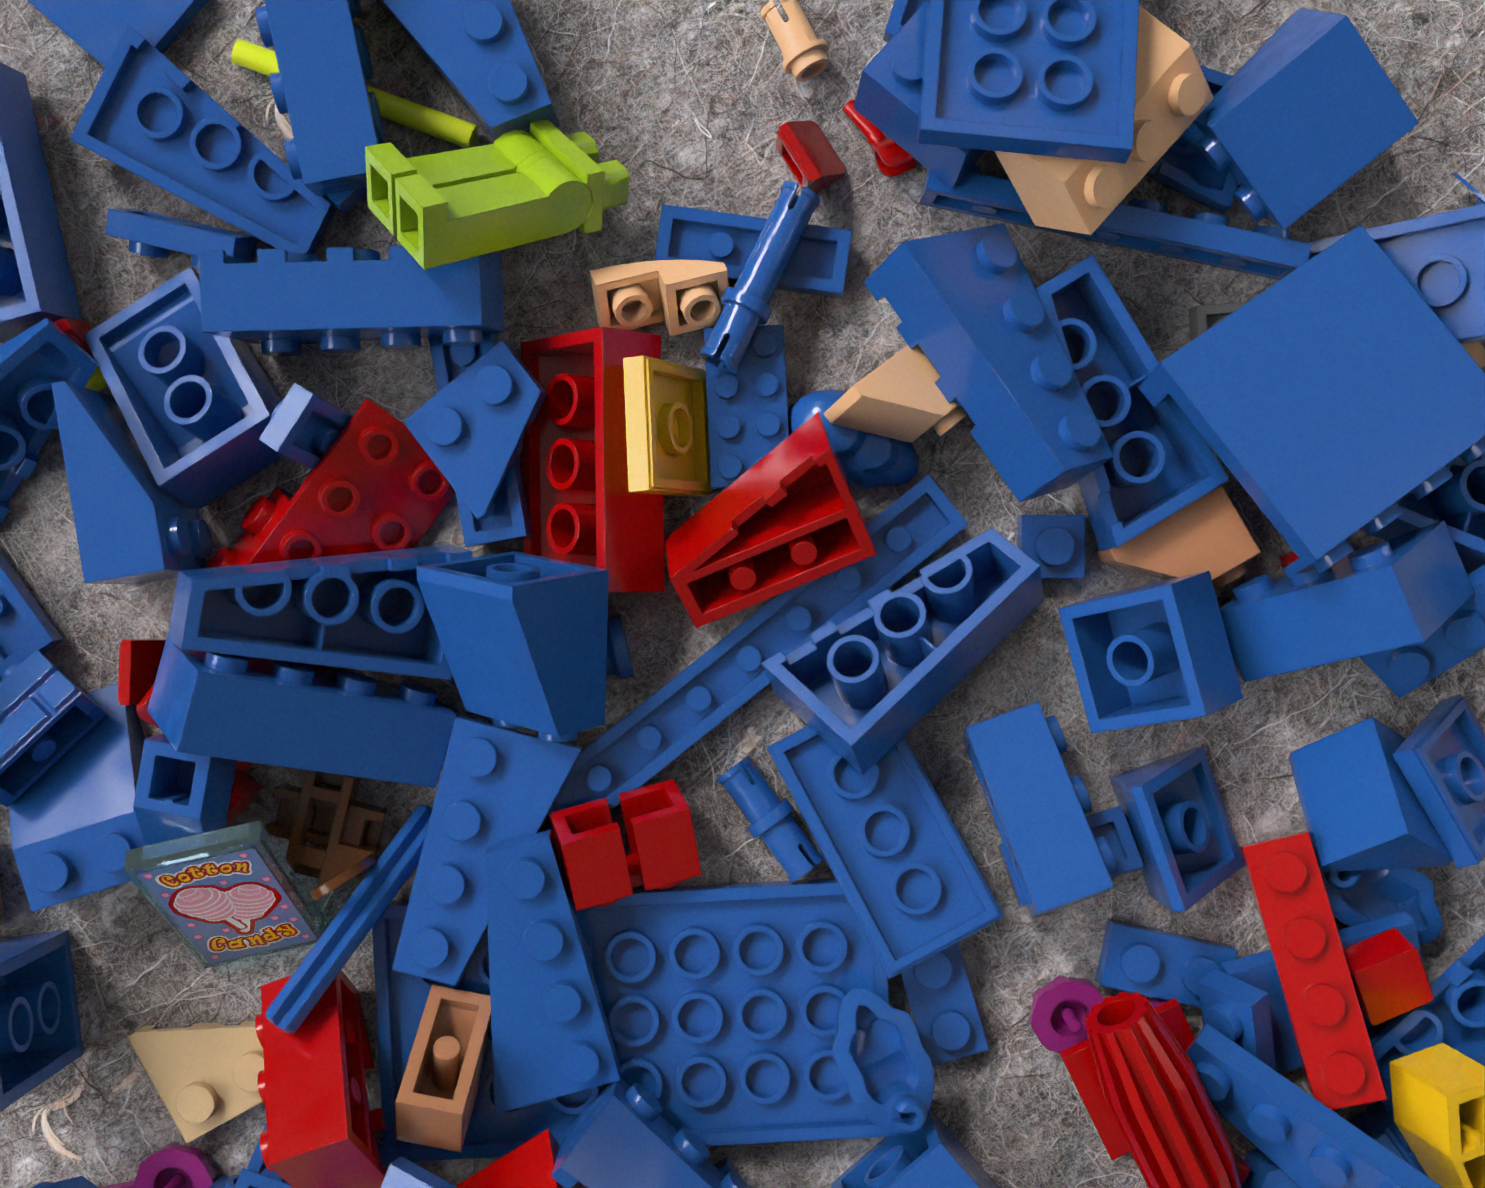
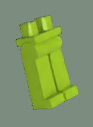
M548 119L530 122V133L524 130L506 132L496 139L493 144L405 158L391 142L365 146L368 208L393 236L397 235V240L424 270L566 234L577 228L584 234L602 230L603 210L623 206L628 202V169L618 160L598 163L599 151L596 141L585 131L564 135Z

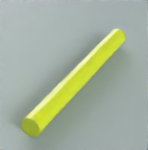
M238 39L235 42L231 54L232 63L269 77L270 74L279 72L275 51L243 39ZM367 85L368 92L374 91L382 118L464 148L474 146L478 135V125Z

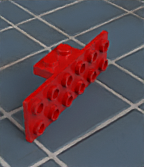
M365 400L295 495L290 494L277 485L268 498L261 496L255 500L242 520L241 527L244 529L230 549L223 547L217 551L206 568L414 548L455 494V490L406 425L374 401ZM301 663L322 671L326 667L324 665ZM153 684L137 705L136 711L140 719L159 728L147 711ZM237 760L236 768L242 772H247L254 763Z

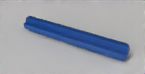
M425 804L417 806L268 1007L265 1016L273 1025L288 1034H293L298 1030L417 867L432 812L431 807Z

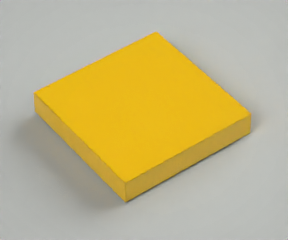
M644 355L623 358L629 492L685 497L711 496L706 371Z

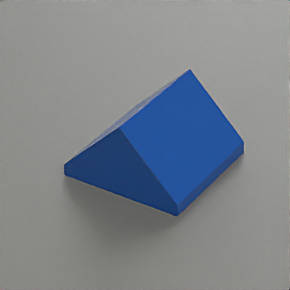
M1370 717L1292 751L1288 758L1320 872L1449 866L1453 861L1452 857L1392 755L1406 738L1374 717Z
M1203 746L1192 748L1109 777L1118 804L1123 809L1144 867L1141 870L1150 896L1171 911H1186L1245 865Z

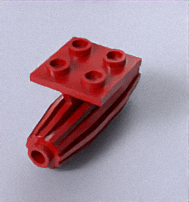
M1125 991L1119 992L1118 995L1112 997L1111 995L1103 998L1104 1001L1091 1007L1090 1014H1086L1084 1019L1088 1039L1059 1052L1111 1160L1131 1152L1149 1188H1242L1233 1150L1218 1119L1217 1110L1212 1106L1198 1073L1185 1052L1195 1037L1176 998L1153 1007L1147 997H1143L1141 993L1134 991L1132 994Z

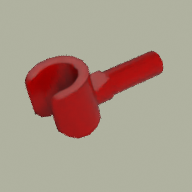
M854 99L845 104L842 109L843 112L867 138V142L872 147L879 171L884 176H897L916 166L913 156L891 138L886 139L880 129L854 109Z

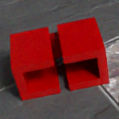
M674 779L618 794L630 855L625 856L620 827L617 822L612 823L609 803L606 797L550 813L560 862L576 911L589 907L612 905L620 898L633 895L632 887L643 884L646 891L651 889H667L679 884L682 880L702 875L690 808Z

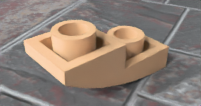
M655 260L590 270L599 327L631 330L665 322L671 336L715 326L724 309L720 300L726 288L729 287L728 270L722 262Z

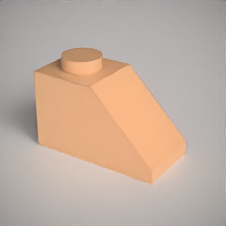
M908 345L854 384L823 413L831 424L909 443L914 442L931 427L939 436H942L968 415L963 407L954 401L949 403L935 384V381L941 376L919 345L912 350Z

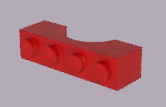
M1302 831L1239 846L1283 991L1293 1036L1310 1095L1331 1110L1387 1100L1309 832Z

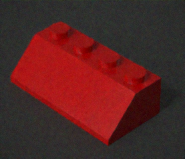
M598 327L521 343V360L547 393L535 422L527 427L523 436L522 477L533 536L523 538V553L608 569V593L664 592V495L629 492L623 370V358L644 355L661 359V335Z

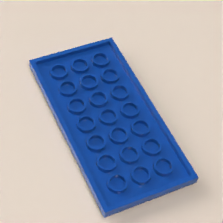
M835 878L796 880L794 882L774 881L679 886L648 891L645 888L632 889L633 895L620 898L612 905L589 907L579 911L575 909L621 1066V1078L630 1087L634 1083H639L650 1091L662 1107L663 1111L660 1115L677 1131L682 1127L689 1129L705 1146L896 1136V1133L883 1130L868 1120L857 1108L848 1093L847 1081L837 1067L832 1052V1044L837 1031L839 1003L851 989L866 988L880 996L889 1005L888 977ZM409 901L390 902L372 927L381 1109H383L387 1127L383 1131L384 1163H392L400 1156L411 1162L503 1157L546 1129L550 1130L559 1145H561L565 1130L609 1084L495 1114L491 1025L478 1092L461 1152L396 1140L395 1101L431 986L438 985L490 996L488 927L455 986L392 970Z

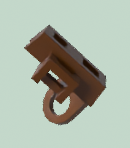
M306 770L302 788L289 784L274 787L272 797L280 798L276 820L266 823L263 833L289 840L280 878L291 880L298 873L319 879L318 886L309 892L313 901L357 876L378 860L376 853L387 808L355 801L361 778ZM321 784L341 788V791L321 786ZM313 805H316L311 828H309L308 826ZM367 820H370L365 841H362ZM309 842L326 846L327 849L306 845V843Z

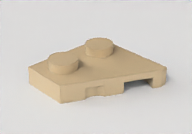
M244 1021L240 1025L230 1026L223 1025L220 1022L194 1023L191 1027L165 1029H157L156 1025H147L139 1028L127 1037L186 1144L262 1102L257 1078L258 1073L264 1070V1053L257 1037L255 1021Z

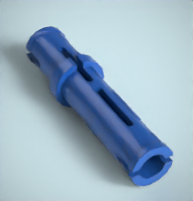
M786 181L783 183L781 193L734 288L727 287L720 300L724 309L705 347H702L699 354L702 359L715 367H718L720 361L724 363L723 371L737 373L740 367L739 363L758 325L767 323L772 313V309L768 304L814 210L818 208L821 202L820 197L805 186L800 196L797 195L796 191L799 186L796 182Z

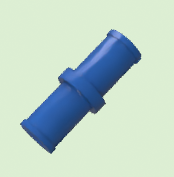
M750 755L716 779L719 784H722L750 822V825L746 828L753 839L758 836L761 837L788 874L791 882L804 876L813 869L812 865L816 866L824 859L822 853L817 851L790 814L794 807L787 798L782 801L778 798L753 764Z

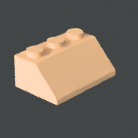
M1139 5L1133 150L1126 164L995 151L1035 226L1092 235L1210 104L1214 97L1191 44Z

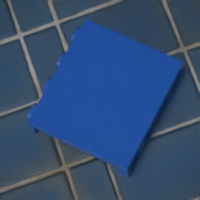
M1359 225L1161 361L1138 387L1154 408L1170 397L1173 398L1299 558L1283 569L1288 578L1310 564L1313 565L1319 574L1327 570L1354 550L1346 538L1361 527L1370 537L1403 514V509L1396 502L1411 491L1417 500H1420L1449 480L1453 474L1445 465L1454 458L1460 456L1465 464H1468L1485 453V373L1362 225Z

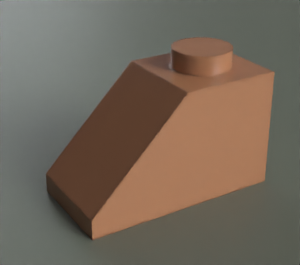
M1222 485L1121 546L1096 551L1101 563L1165 580L1210 571L1214 589L1225 586L1244 575L1247 570L1243 562L1260 553Z
M438 985L431 986L395 1101L396 1140L461 1152L478 1092L491 1025V1002L489 995Z

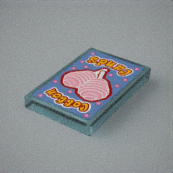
M260 821L126 851L124 872L204 969L316 944L328 928V921Z

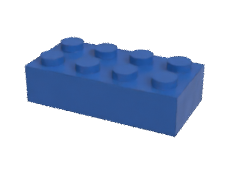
M762 325L757 327L739 363L740 367L737 373L723 371L724 363L721 361L718 367L705 361L711 490L726 489L789 436L784 325ZM704 328L705 345L714 328Z

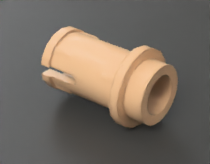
M771 0L763 7L760 15L769 27L782 52L781 54L784 58L782 68L784 72L793 74L798 82L817 76L830 63L826 55L829 51L827 41L817 38L799 4V0H780L789 17L788 22L783 21Z

